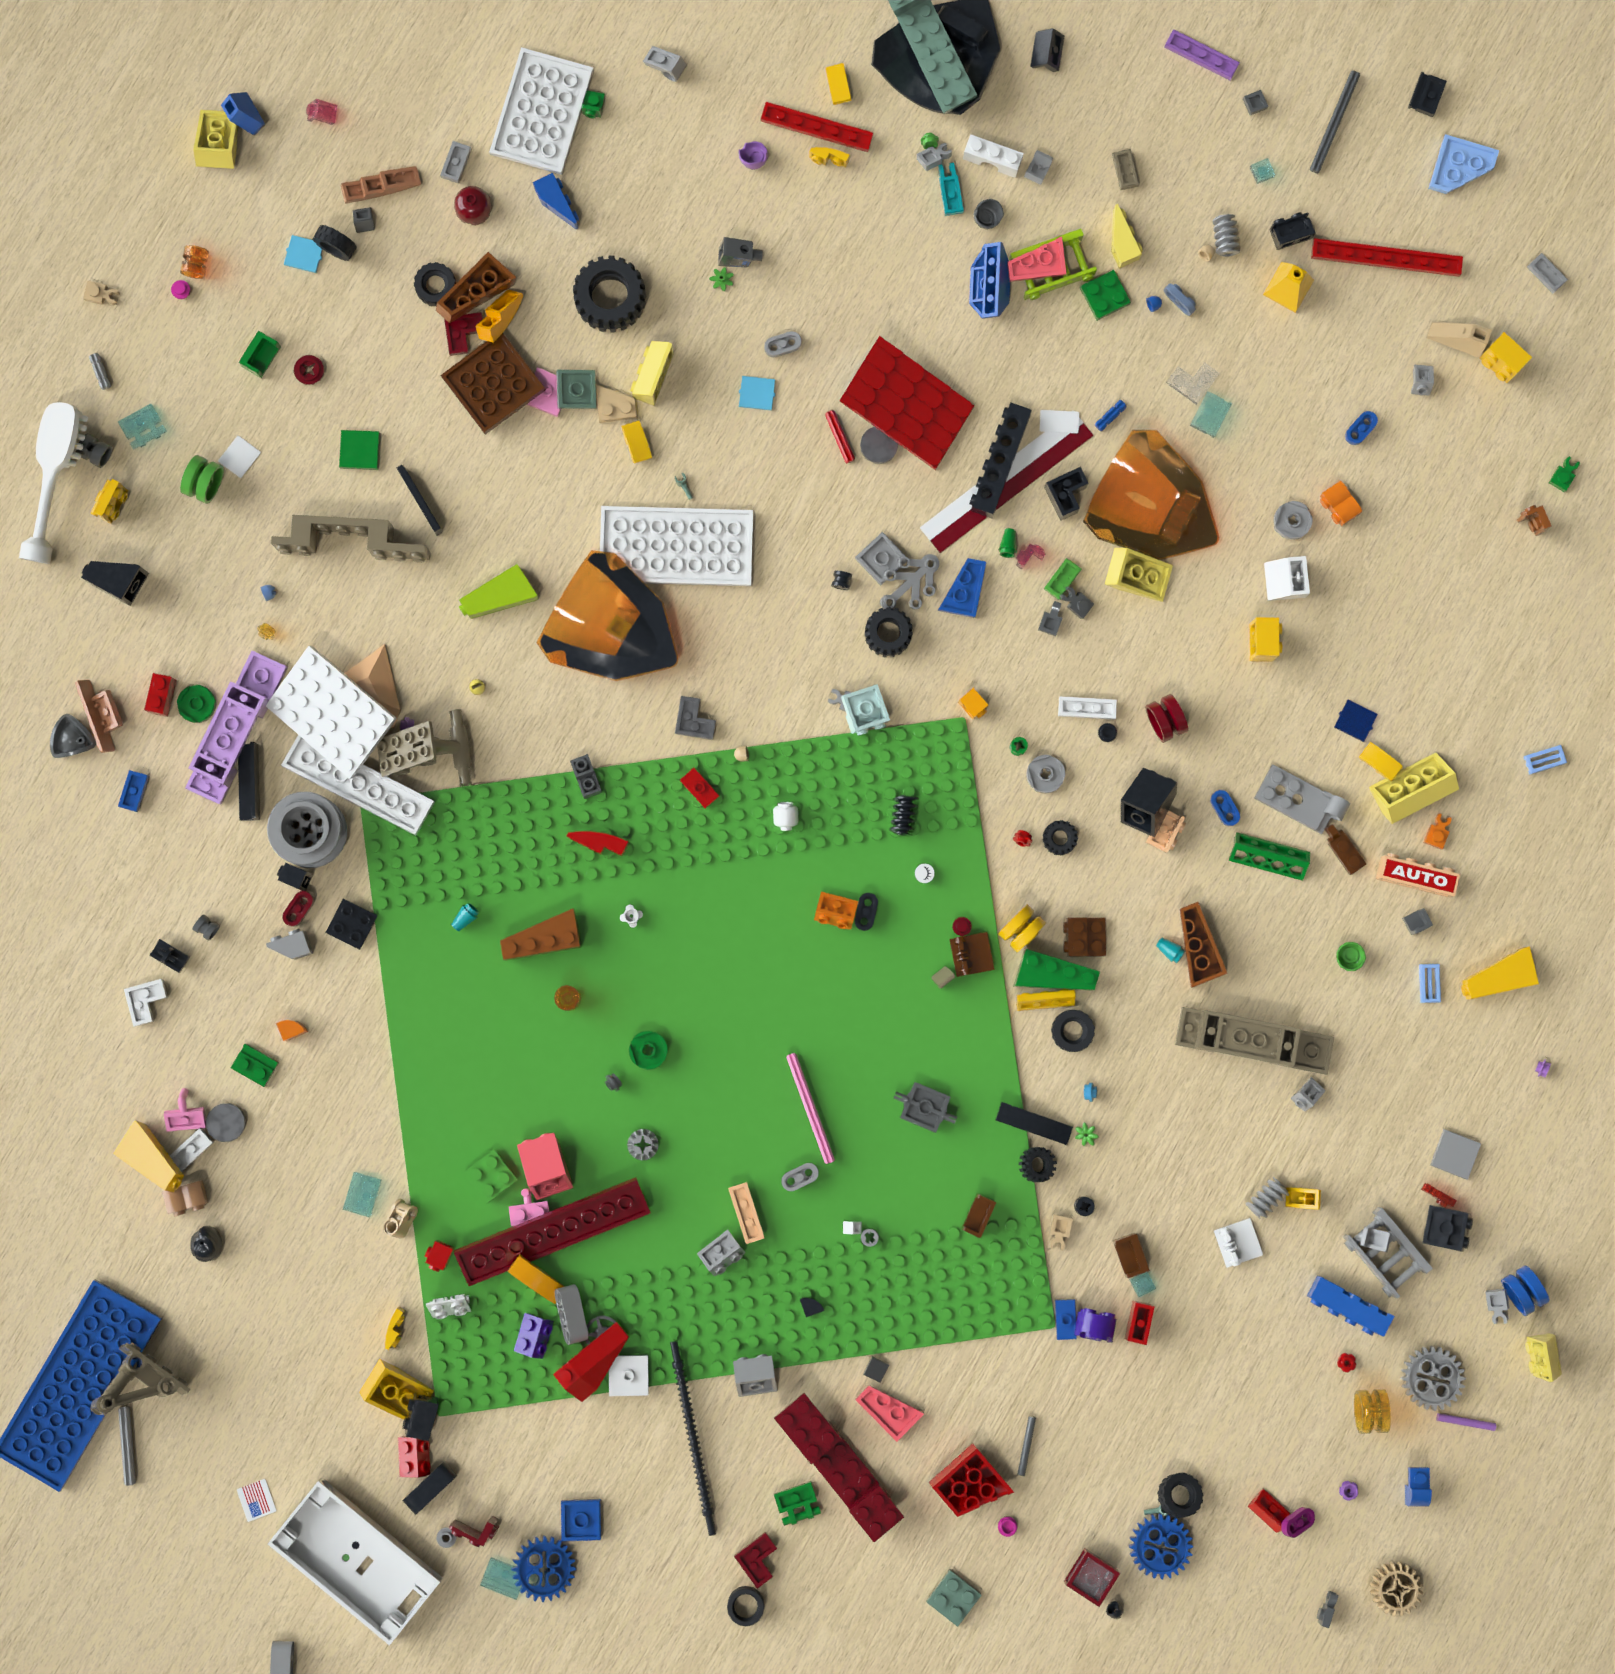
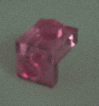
M315 99L306 108L307 121L317 120L333 125L336 119L337 105Z
M1029 544L1025 551L1021 550L1017 555L1016 559L1018 562L1016 566L1023 569L1032 554L1043 560L1046 555L1043 552V548L1037 544H1034V546Z

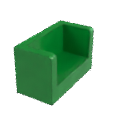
M258 330L238 363L242 368L262 378L281 346L277 341Z

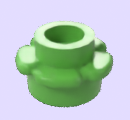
M926 133L921 138V145H923L924 149L932 146L936 148L939 138L933 133Z

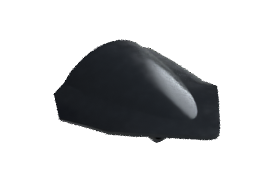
M956 0L933 5L978 96L946 114L961 115L981 99L994 64L999 56L1000 45L988 0ZM898 23L874 40L871 65L904 97L925 109L943 113L900 23Z

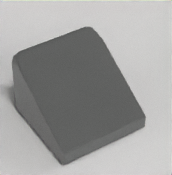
M371 207L353 210V222L357 233L373 231L375 229Z
M872 1356L863 1375L881 1383L889 1365Z

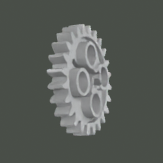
M1430 1346L1429 1351L1422 1347V1353L1415 1350L1416 1357L1409 1355L1411 1362H1404L1408 1368L1401 1369L1402 1372L1406 1373V1376L1400 1377V1379L1406 1381L1402 1387L1408 1388L1405 1395H1412L1410 1401L1415 1402L1417 1400L1416 1405L1418 1407H1421L1424 1403V1409L1426 1410L1429 1409L1430 1405L1433 1411H1436L1437 1405L1441 1410H1444V1404L1451 1407L1450 1400L1457 1402L1455 1395H1462L1459 1388H1465L1463 1384H1460V1381L1466 1380L1465 1377L1460 1376L1464 1372V1369L1458 1368L1461 1362H1454L1456 1356H1449L1450 1351L1445 1350L1442 1354L1443 1350L1441 1347H1438L1436 1352L1433 1346ZM1428 1361L1430 1367L1427 1371H1423L1422 1364ZM1447 1366L1449 1372L1446 1376H1442L1441 1369ZM1422 1373L1428 1376H1435L1440 1379L1449 1380L1450 1383L1445 1384L1435 1380L1431 1381L1424 1377H1418L1416 1374ZM1423 1380L1425 1388L1418 1390L1417 1385ZM1442 1385L1444 1392L1442 1395H1437L1436 1390Z

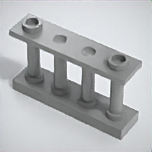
M1377 1207L1372 1212L1375 1215L1374 1221L1367 1227L1377 1229L1379 1226H1384L1388 1233H1392L1390 1243L1397 1241L1401 1246L1399 1251L1377 1269L1370 1259L1380 1251L1371 1248L1364 1253L1358 1246L1361 1242L1359 1241L1360 1232L1354 1238L1345 1234L1343 1236L1346 1240L1344 1244L1351 1252L1355 1251L1382 1283L1384 1286L1382 1290L1386 1295L1398 1299L1400 1297L1396 1292L1398 1287L1417 1271L1427 1274L1433 1268L1384 1209ZM1404 1256H1409L1413 1261L1411 1263L1412 1266L1390 1284L1383 1274Z

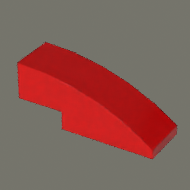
M578 831L569 832L566 835L567 838L601 855L606 848L623 857L629 845V842L624 839L600 832Z

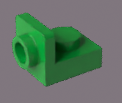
M587 91L581 108L582 114L592 119L596 117L601 118L605 94Z

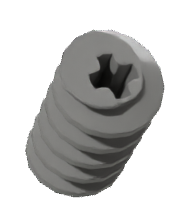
M1233 214L1220 215L1213 219V224L1215 225L1213 228L1215 232L1214 238L1217 240L1215 246L1218 247L1216 253L1223 257L1234 256L1240 253V250L1234 249L1239 246V243L1234 242L1239 236L1233 235V233L1238 231L1237 228H1232L1233 225L1237 224V221L1231 220L1235 217Z
M1274 1177V1181H1267L1269 1187L1262 1186L1264 1193L1257 1191L1258 1198L1251 1197L1253 1204L1246 1202V1206L1259 1219L1260 1216L1268 1217L1265 1212L1266 1210L1273 1212L1271 1205L1278 1207L1277 1199L1282 1202L1284 1201L1282 1194L1289 1196L1286 1188Z

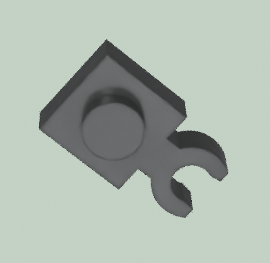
M1066 587L1065 589L1068 590L1069 596L1066 597L1060 594V599L1069 601L1070 603L1067 608L1080 619H1084L1094 603L1081 592H1077L1075 595V590L1072 587Z
M1328 1591L1326 1602L1323 1603V1607H1320L1317 1613L1318 1623L1326 1628L1330 1627L1335 1611L1334 1606L1339 1596L1332 1591Z

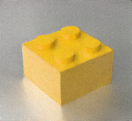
M1503 332L1479 359L1482 360L1481 362L1486 368L1496 373L1495 375L1499 380L1508 383L1532 357Z
M1256 617L1249 624L1250 661L1273 662L1280 656L1283 649L1282 642H1279V634H1282V623H1279V618Z

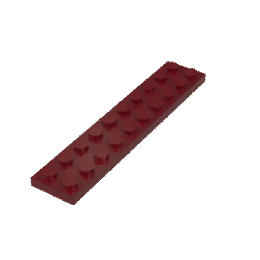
M635 1177L454 1250V1255L468 1286H472L508 1271L520 1254L531 1262L646 1216L651 1212Z

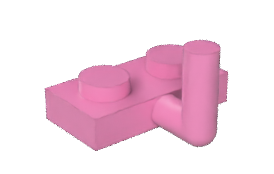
M183 1088L178 1097L179 1109L164 1111L166 1131L206 1128L204 1107L187 1109L186 1098L189 1093L187 1088Z
M523 1189L521 1195L524 1198V1204L509 1206L511 1226L548 1213V1201L532 1203L530 1189Z

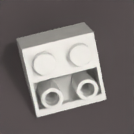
M1306 556L1289 557L1264 563L1268 601L1306 598L1310 594Z

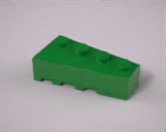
M1025 949L1013 987L1093 991L1095 990L1100 971Z

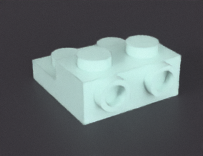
M878 684L841 696L847 713L846 719L852 734L857 733L860 736L868 733L869 728L874 727L875 730L886 727L885 723L890 721Z

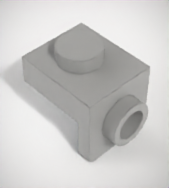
M1037 150L1024 177L1041 185L1049 171L1053 157Z
M1365 1226L1359 1235L1360 1245L1388 1252L1392 1233Z

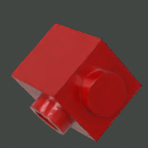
M436 1240L433 1247H428L424 1256L427 1258L425 1263L429 1264L428 1268L436 1272L445 1270L455 1248Z

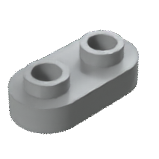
M793 331L771 337L765 342V353L774 358L797 351L801 346V337ZM790 340H794L795 344L789 345L788 342ZM771 346H776L777 350L772 351L770 348Z
M805 1163L785 1173L781 1180L782 1186L787 1191H795L815 1181L818 1177V1169L812 1163ZM806 1169L812 1170L811 1176L805 1175ZM790 1177L795 1179L793 1185H789L787 1182Z

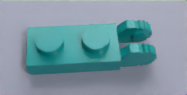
M954 162L949 163L951 176L947 177L944 175L943 165L940 164L938 165L944 214L945 216L963 214L964 209Z

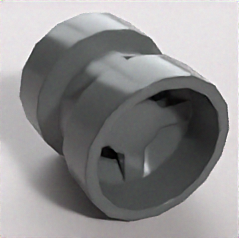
M203 914L196 921L192 930L203 934V938L209 941L218 932L220 925L216 922L211 923L209 917Z

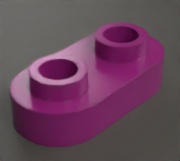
M1306 1507L1297 1509L1283 1520L1281 1525L1282 1533L1291 1538H1296L1314 1524V1511Z

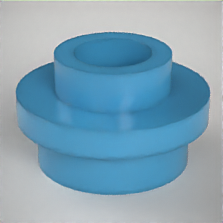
M1093 1083L1085 1084L1084 1099L1093 1102L1094 1098H1097V1086H1094Z

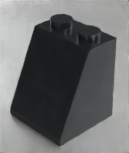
M90 561L89 564L84 566L81 578L92 586L131 606L149 573L137 564Z
M1142 768L1121 798V823L1155 837L1177 794V782L1157 774L1153 770Z

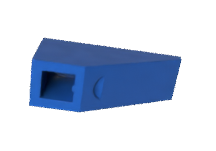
M551 173L532 182L541 204L574 229H578L577 222L579 218L575 210L571 211L569 207L571 201L568 195H563L561 191L563 185L559 177L555 178L554 174Z

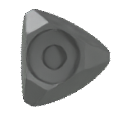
M70 714L61 716L51 733L50 750L54 758L76 755L93 749L96 746V741L90 732Z

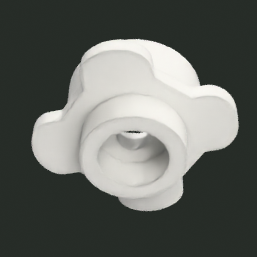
M627 905L624 914L620 915V920L627 922L630 927L634 928L637 926L639 918L643 917V913L634 909L633 905Z

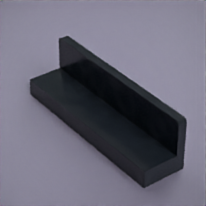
M250 742V744H244L238 757L239 821H260L258 744Z

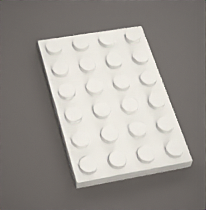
M521 47L489 151L490 155L562 175L581 114L582 104H584L585 95L594 71L593 67Z
M308 646L266 705L269 710L349 779L356 775L397 719L313 646Z

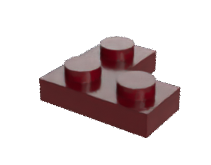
M481 312L465 314L451 323L444 319L450 356L469 353L466 335L477 334L475 326L483 320Z
M766 1532L734 1555V1558L757 1589L773 1577L762 1560L774 1552L777 1547Z

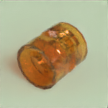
M186 245L183 252L185 261L181 263L180 273L190 278H205L206 266L204 263L208 261L209 251L199 246Z
M561 986L555 993V1004L564 1011H573L581 1003V994L572 986Z

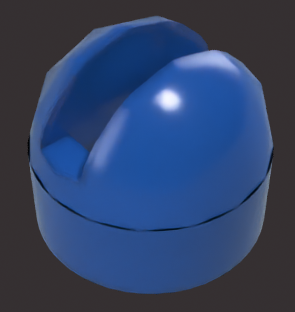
M1151 296L1146 298L1149 310L1154 312L1161 307L1162 300L1160 297Z

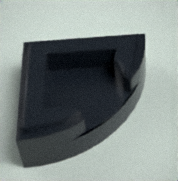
M808 1297L799 1298L806 1317L824 1311L823 1306L815 1299Z

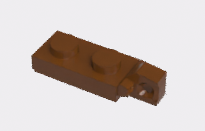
M1333 824L1324 829L1329 835L1327 839L1329 847L1349 875L1354 874L1366 865L1364 859L1342 830L1338 831Z

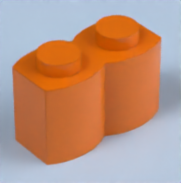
M1341 480L1320 495V503L1325 509L1328 508L1331 511V518L1336 524L1343 526L1362 513L1360 505L1352 497Z

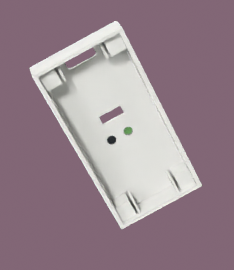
M323 1478L315 1484L268 1543L271 1548L389 1646L443 1579L442 1576ZM369 1556L374 1561L361 1575L356 1570L365 1558ZM414 1589L422 1597L408 1615L405 1616L397 1608Z

